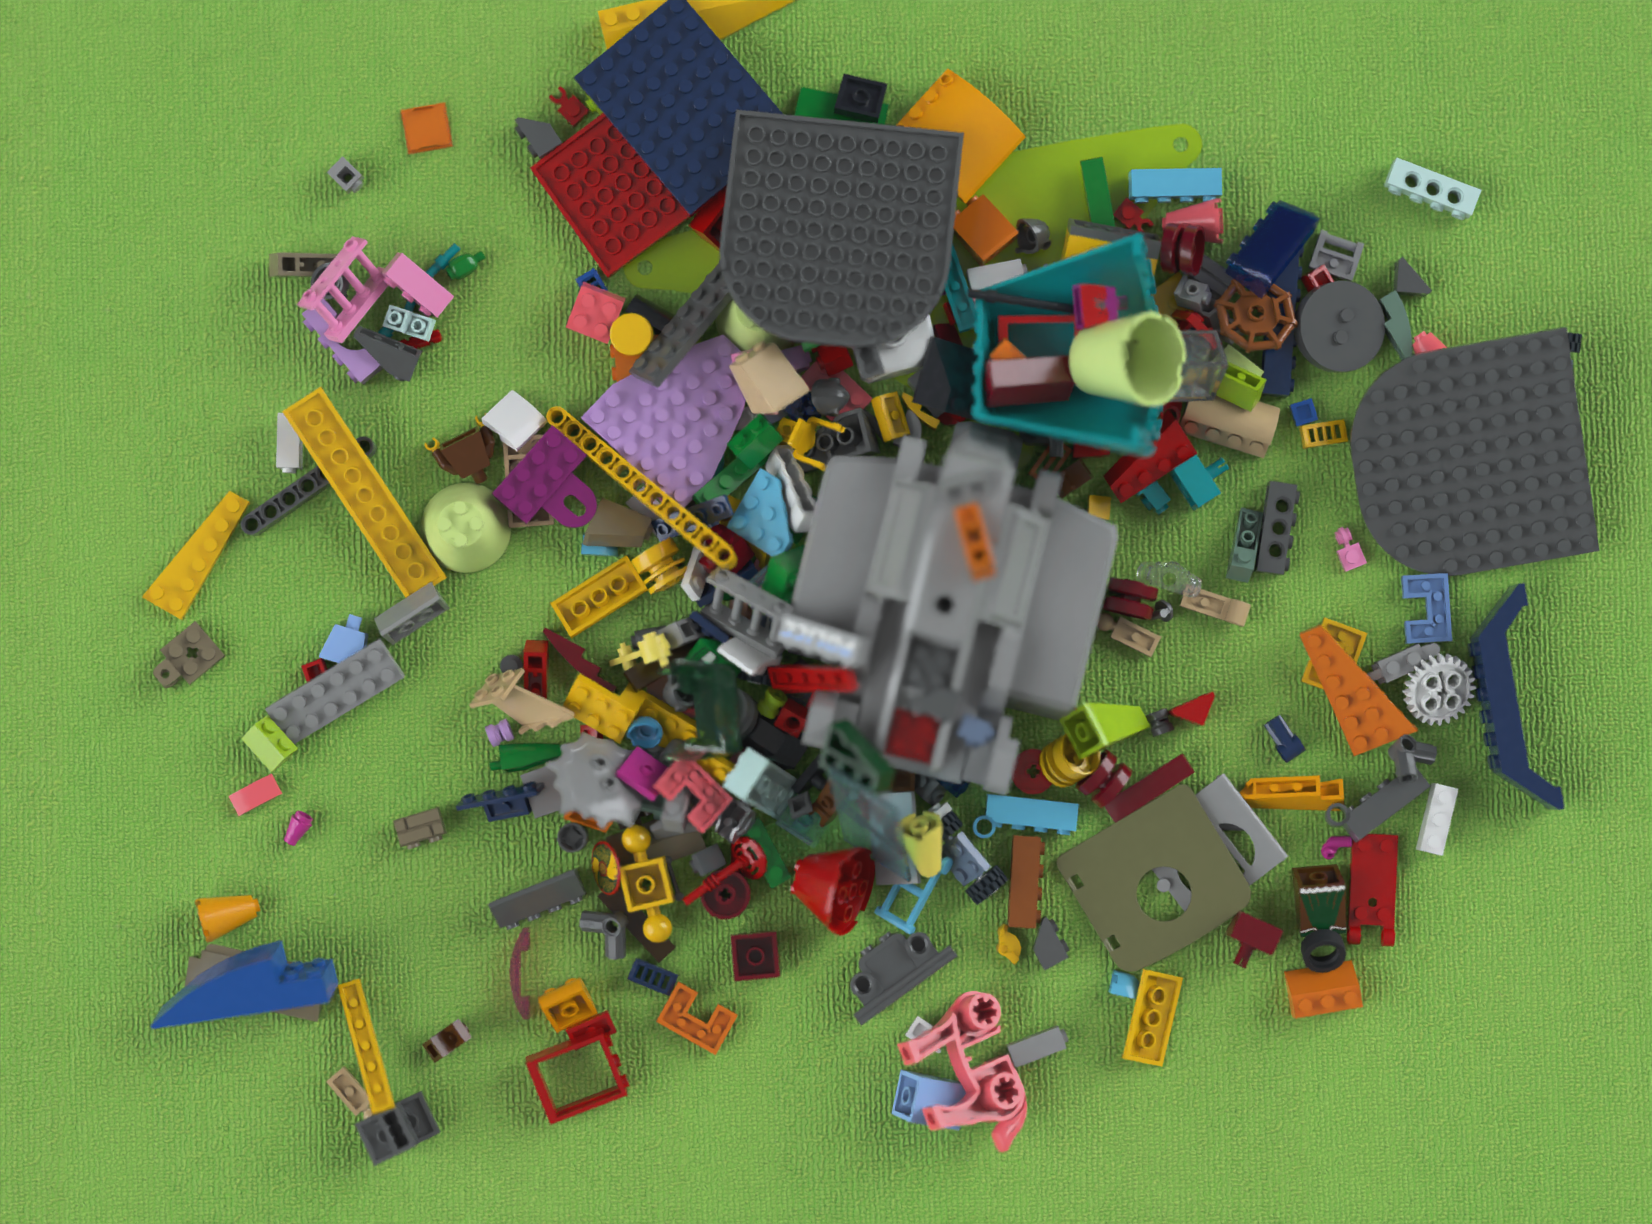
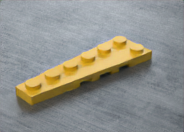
M229 491L144 593L142 598L183 620L251 502Z

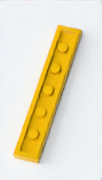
M358 978L340 984L337 987L372 1114L377 1115L395 1109L394 1099L361 980Z

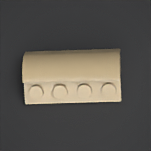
M1193 383L1179 424L1184 433L1264 458L1276 430L1280 408L1258 402L1250 412L1210 393L1211 386Z

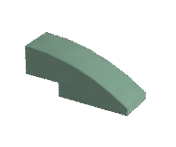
M1395 290L1381 298L1378 302L1388 320L1384 323L1385 334L1400 359L1403 360L1412 356V336L1406 310Z

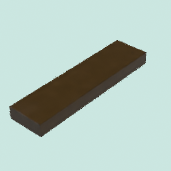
M698 640L670 650L672 655L667 656L672 669L671 671L681 664ZM659 660L647 664L641 661L624 672V676L636 693L666 675L662 671Z
M620 886L613 895H606L601 892L597 896L611 912L622 911L627 915L629 922L626 928L659 963L676 948L669 939L655 943L645 937L643 924L648 916L642 910L628 913L624 892Z

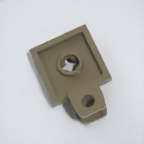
M195 621L160 649L166 659L155 667L153 674L164 688L172 687L182 678L191 685L223 659L225 655ZM190 647L198 649L197 658H188L186 656L188 654L187 650ZM169 672L170 675L168 678H163V673Z

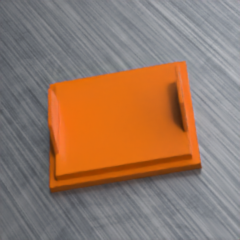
M445 102L401 110L408 154L453 147Z

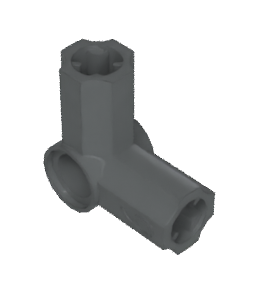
M1402 735L1389 747L1388 754L1395 762L1399 782L1406 784L1416 781L1418 774L1415 762L1432 765L1437 755V747L1432 744L1417 742L1410 735Z
M582 911L579 920L581 930L605 934V957L613 960L626 957V927L629 922L627 915L622 911H614L612 913ZM612 921H615L618 927L614 926Z

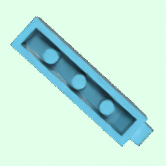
M987 794L985 815L977 817L973 822L972 828L973 832L980 838L991 837L996 827L1002 828L1003 823L1012 824L1011 829L1025 830V826H1032L1034 831L1047 833L1048 828L1057 829V834L1070 835V831H1076L1079 804ZM981 819L989 820L992 825L991 831L988 834L983 835L977 831L976 826Z

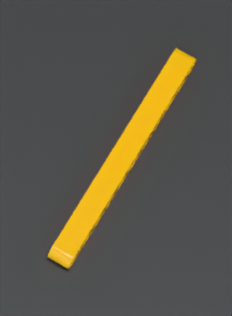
M559 406L548 410L546 418L549 424L557 428L587 455V458L720 568L729 570L735 567L737 556L726 542L566 410ZM563 416L561 422L554 423L556 417ZM580 429L578 435L571 436L573 430ZM596 443L594 449L587 450L589 444ZM606 457H613L610 463L603 464ZM629 470V474L626 477H620L622 471ZM640 484H646L643 491H636ZM656 498H663L659 505H653ZM675 511L680 512L676 519H670L671 513ZM696 525L694 532H686L689 526ZM707 539H713L711 546H703ZM724 553H730L728 560L720 561V557Z

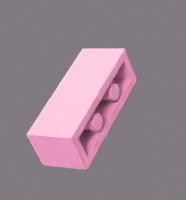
M397 252L381 272L385 277L383 281L393 289L398 287L403 292L401 296L410 303L416 302L420 306L418 310L427 317L438 318L454 298L450 292L403 253Z

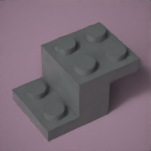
M422 1091L395 1103V1109L372 1115L355 1123L374 1166L415 1147L420 1142L441 1132Z

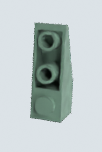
M1246 508L1240 509L1226 578L1245 583L1249 582L1254 570L1263 512Z

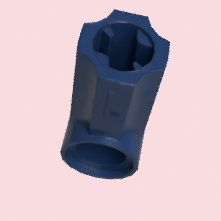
M1281 715L1274 717L1263 725L1275 742L1278 753L1286 763L1306 751L1300 739L1291 732Z

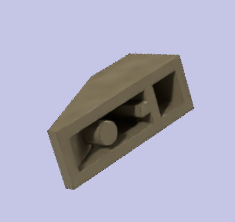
M279 252L269 254V277H312V274L319 266L332 262L337 254Z

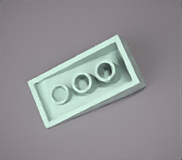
M748 747L740 755L733 771L729 772L726 776L723 787L764 813L779 820L788 806V799L793 798L796 794L791 787L798 779Z

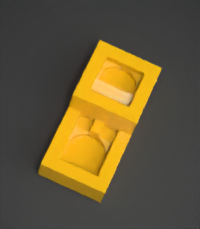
M903 392L901 400L907 409L912 411L920 422L936 430L940 420L920 411L922 405L913 403V397Z

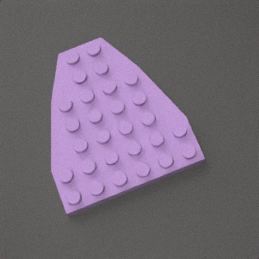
M724 334L695 344L659 388L630 375L612 384L581 419L621 457L685 508L692 500V496L713 478L726 450L727 443L730 441L742 415L746 400L729 367L732 364L731 354L741 351Z

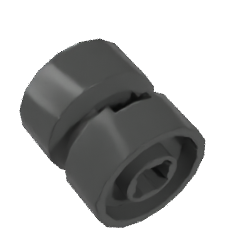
M571 822L560 828L557 834V841L563 850L574 853L582 850L587 845L589 833L585 826Z

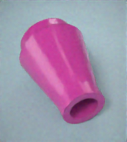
M296 811L291 816L283 840L292 846H296L297 842L312 826L313 818L305 812Z

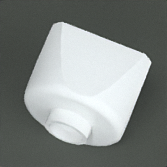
M930 315L915 329L898 340L877 346L885 374L864 380L865 382L873 383L917 372L922 368L931 336L934 337Z

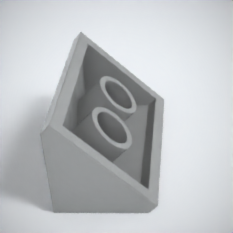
M430 582L375 617L374 620L380 634L394 645L450 608L433 583Z

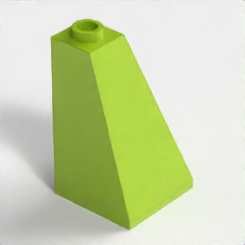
M1085 703L1073 710L1068 716L1059 719L1079 760L1137 735L1150 727L1140 706Z

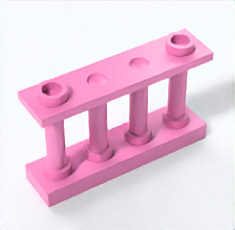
M352 236L347 240L342 250L311 288L304 292L302 299L297 303L299 307L309 310L315 309L328 323L329 328L324 333L328 340L343 343L388 287V284L383 281L385 277L381 274L385 268H376L362 251L368 243L366 239ZM355 258L370 274L364 285L348 268ZM341 275L356 290V294L350 302L334 285ZM327 292L343 308L336 319L320 302Z

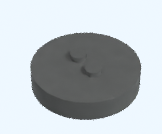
M1335 281L1315 287L1302 299L1295 314L1298 325L1294 328V336L1300 352L1312 365L1327 372H1348L1365 366L1376 356L1384 340L1385 319L1379 302L1369 290L1354 282Z

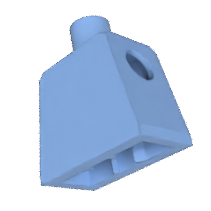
M349 614L345 627L335 624L319 657L339 663L366 647L368 634L359 631L362 618Z

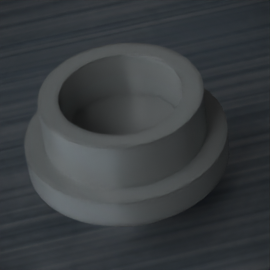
M515 655L504 657L500 663L502 673L510 669L517 670L523 668L521 659Z

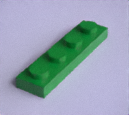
M770 453L751 470L737 457L692 496V499L699 504L723 494L728 497L766 464Z

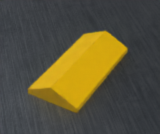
M626 555L550 604L572 639L648 591V588Z
M1143 969L1123 1052V1059L1163 1066L1183 981L1182 977Z

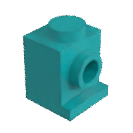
M1157 481L1135 494L1137 497L1141 495L1143 497L1141 500L1143 505L1149 511L1152 509L1158 515L1169 507L1167 503L1171 500Z

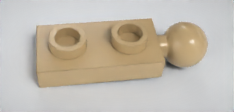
M1108 613L1099 615L1097 627L1102 631L1112 630L1110 638L1152 657L1161 636L1122 617H1119L1116 623Z
M345 1066L326 1081L355 1116L360 1112L364 1114L363 1119L373 1115L366 1090Z

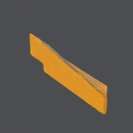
M1320 775L1251 778L1239 792L1251 808L1326 811L1334 803L1344 804L1343 779L1320 782ZM1334 808V809H1332L1331 811H1341V810L1338 809V808Z

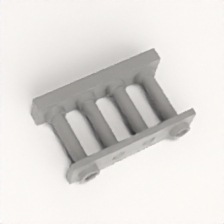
M719 566L707 576L706 581L716 586L713 602L709 605L707 604L700 611V614L719 629L733 637H737L773 659H776L787 649L784 647L785 643L777 641V636L783 614H793L795 607ZM724 591L735 596L733 609L722 604ZM743 601L754 607L752 620L741 615ZM763 612L773 617L771 631L760 626Z

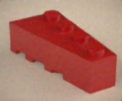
M1169 409L1163 414L1159 441H1153L1152 443L1156 448L1154 454L1150 457L1131 454L1123 455L1103 476L1120 503H1123L1198 454Z

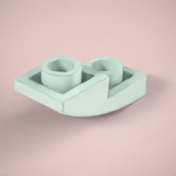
M389 305L383 326L429 342L436 320Z

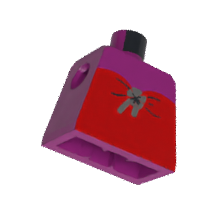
M1090 284L1072 286L1076 330L1117 320V311L1128 309L1127 297H1116L1115 287Z

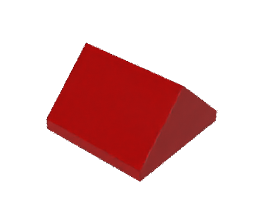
M1213 691L1207 692L1168 710L1170 716L1191 724L1204 726L1215 694Z

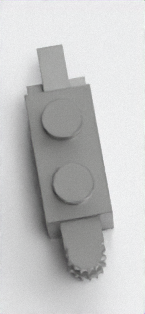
M1430 643L1420 647V644H1414L1374 662L1371 665L1373 671L1367 674L1373 681L1377 680L1379 684L1388 683L1415 671L1414 665L1420 668L1422 666V659L1427 663L1429 655L1432 657L1437 656L1441 649L1437 643Z

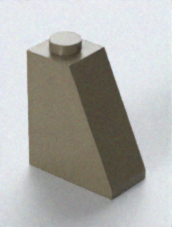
M602 498L585 532L583 545L642 547L644 540L649 541L654 529L650 527L652 518Z

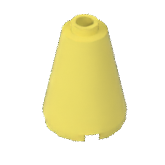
M928 811L923 812L921 816H916L915 813L910 814L898 823L897 834L919 874L925 877H934L940 872L942 862L941 818L936 813Z

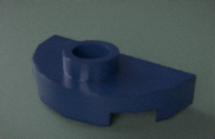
M693 610L689 617L703 627L701 629L702 633L711 639L714 636L723 644L727 642L729 635L705 618L700 612Z

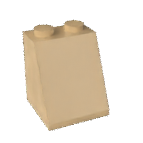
M759 342L752 347L753 350L751 352L735 357L736 361L729 365L752 414L776 413L810 391L775 343Z

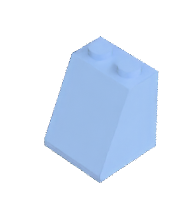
M901 1069L892 1114L911 1123L928 1125L922 1111L923 1108L933 1105L952 1106L960 1101L966 1092L959 1081ZM960 1126L946 1127L948 1129L960 1130Z

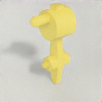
M656 631L643 635L644 640L637 642L639 651L633 652L631 645L626 646L625 642L620 643L621 648L617 649L619 657L608 661L610 667L622 663L624 671L637 664L635 658L642 656L644 664L659 660L664 674H670L672 670L667 656L672 655L668 639L666 640L664 633L657 635Z

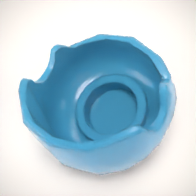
M640 716L633 720L627 733V738L631 739L632 745L642 748H654L660 744L663 736L660 723L650 716Z

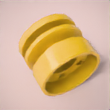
M672 537L654 545L631 561L638 574L650 572L651 575L643 582L647 585L655 581L656 584L648 589L651 595L665 591L683 580L687 566L681 569L678 568L686 560L680 558L674 561L672 558L679 551Z
M1066 733L1046 745L1040 754V767L1045 777L1054 785L1063 788L1072 786L1082 778L1092 774L1099 767L1101 761L1100 751L1079 760Z

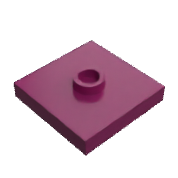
M637 746L615 776L653 802L660 792L652 785L668 767Z

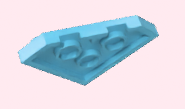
M760 468L727 528L773 557L788 551L793 544V537L788 526L789 517L786 502H784L782 495V481Z

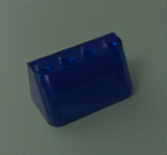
M1279 200L1277 203L1273 201L1266 210L1268 215L1265 219L1260 218L1252 228L1254 233L1251 237L1246 235L1239 245L1241 247L1240 251L1237 254L1233 252L1226 261L1228 267L1225 273L1261 299L1315 232L1321 219L1312 212Z

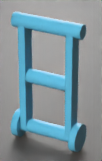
M950 857L942 859L940 872L936 876L930 877L924 890L915 884H893L882 907L878 906L874 913L909 935L913 934L916 930L913 926L940 875H946L952 868L953 859ZM901 887L919 897L907 921L888 911Z

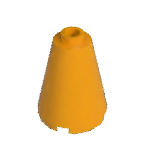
M251 895L209 897L195 900L206 943L212 942L257 917L256 912L260 911L257 898L252 899Z

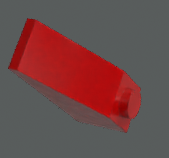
M526 640L523 652L524 689L548 700L549 640Z

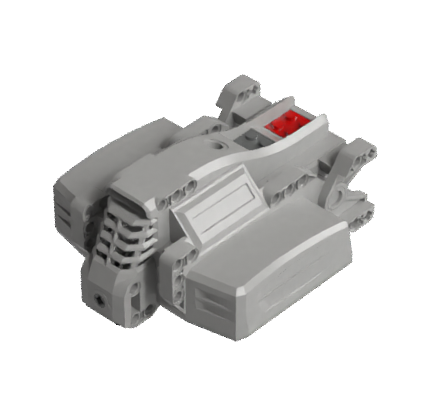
M976 422L956 423L943 467L924 463L927 442L905 435L898 458L833 456L826 465L791 602V605L795 607L792 615L872 639L866 666H856L854 669L858 689L853 692L828 691V693L816 690L802 743L823 749L829 724L847 718L895 768L961 784L962 780L984 785L983 790L1007 795L1020 741L1009 739L1013 717L1003 715L1004 707L1058 721L1075 710L1118 541L1116 526L1058 498L1062 474L1039 470L1034 490L1012 485L1023 438L1011 431ZM986 469L992 493L991 497L946 507L940 479ZM977 503L996 576L973 582L954 508ZM798 647V650L787 648L788 653L842 666V661L836 660V663L823 660V655L817 654V657L804 654V649ZM938 685L962 691L954 721L949 720L948 723L937 721L934 715L927 713L926 716L914 714L912 712L913 709L909 708L910 700ZM965 714L993 725L992 730L995 732L990 744L986 742L984 746L979 745L978 748H974L965 744L966 739L957 735Z

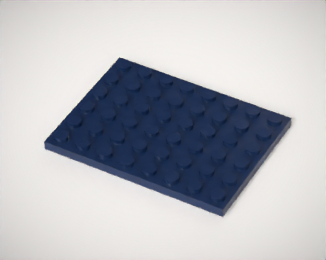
M667 0L574 77L579 86L690 216L727 187L736 110L783 114L686 0Z

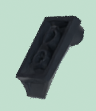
M758 711L757 723L753 730L745 737L733 741L745 749L749 747L783 770H794L808 749V745L802 743L804 733L801 731L798 738L773 725L776 718H767Z

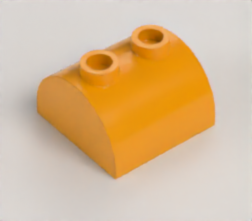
M580 977L577 979L570 978L564 985L558 988H549L543 995L538 997L542 1011L557 1033L598 1014L591 995Z

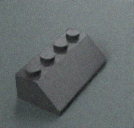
M576 868L488 903V906L499 927L506 926V929L509 930L519 926L518 921L527 918L529 922L541 917L540 912L547 909L549 913L562 909L561 904L567 901L571 905L583 900L582 896L587 893Z

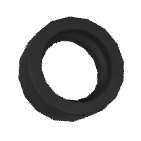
M1329 929L1313 931L1301 942L1303 961L1305 966L1312 971L1318 973L1330 972L1337 969L1345 961L1346 950L1342 937L1335 931ZM1323 945L1336 947L1331 954L1317 957L1311 955L1314 949Z

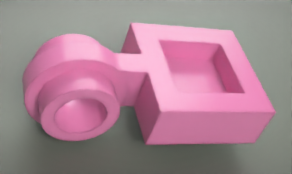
M1348 527L1338 528V531L1334 532L1335 538L1339 545H1344V548L1336 552L1344 572L1366 564L1367 562L1359 542L1353 545L1349 544V541L1352 540V535Z

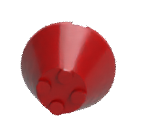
M859 846L807 855L803 860L798 859L795 864L796 875L791 885V894H794L835 935L843 936L849 933L858 923L855 919L859 912H864L867 907L875 878V861L870 858L871 850Z

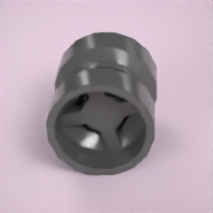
M1167 708L1146 715L1148 723H1151L1152 726L1151 732L1153 737L1174 730L1172 722H1169L1168 719L1169 713Z

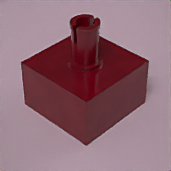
M1238 911L1232 917L1225 933L1239 940L1241 944L1233 963L1246 969L1253 951L1257 949L1273 956L1284 930L1242 911Z

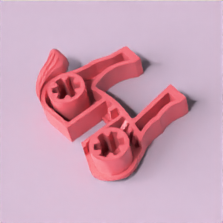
M969 991L957 997L936 1025L923 1031L917 1038L900 1042L897 1046L906 1066L916 1064L946 1044L954 1072L966 1092L963 1098L952 1106L933 1105L922 1109L930 1131L949 1126L973 1125L978 1122H999L994 1127L991 1136L998 1151L1004 1153L1009 1150L1014 1138L1020 1132L1027 1115L1025 1090L1009 1054L994 1057L970 1068L968 1062L972 1058L965 1055L964 1048L1001 1032L1000 1026H996L1000 1020L1001 1008L997 999L991 994Z

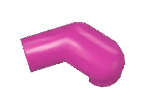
M1351 836L1329 837L1321 848L1323 857L1330 860L1334 858V854L1339 847H1352Z

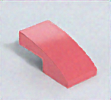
M269 774L231 794L229 798L238 816H241L281 795L282 792L273 775Z

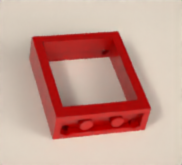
M1075 314L998 315V344L1004 338L1008 340V323L1074 322V338L1082 329L1076 330Z
M603 1027L526 1056L525 1064L550 1125L627 1096V1087H630L626 1074L621 1075L619 1067L622 1066L617 1053L613 1054L611 1046H614L609 1033L605 1034ZM599 1040L617 1085L556 1108L538 1063Z

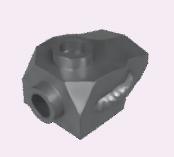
M732 797L733 801L718 816L715 832L734 844L741 835L747 833L756 820V812L751 809L753 805L743 799L738 801Z

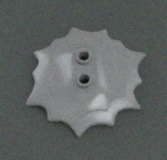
M585 732L581 734L578 741L562 744L560 746L562 750L561 757L546 764L548 768L557 773V779L553 786L562 795L559 813L563 815L571 811H577L581 813L584 819L595 818L600 829H604L611 821L620 822L627 827H631L633 812L641 810V802L647 799V797L615 775L634 750L623 749L612 739L595 738Z

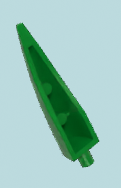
M513 743L499 745L500 761L489 762L490 770L502 769L504 774L524 771L557 760L562 755L560 747L562 744Z

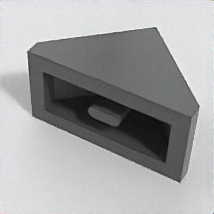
M1403 257L1395 263L1393 291L1396 290L1398 295L1425 297L1432 291Z

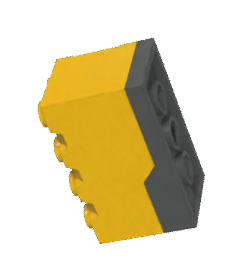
M1069 218L1060 261L1131 235L1142 233L1148 249L1146 259L1151 260L1152 272L1155 275L1161 240L1158 234Z

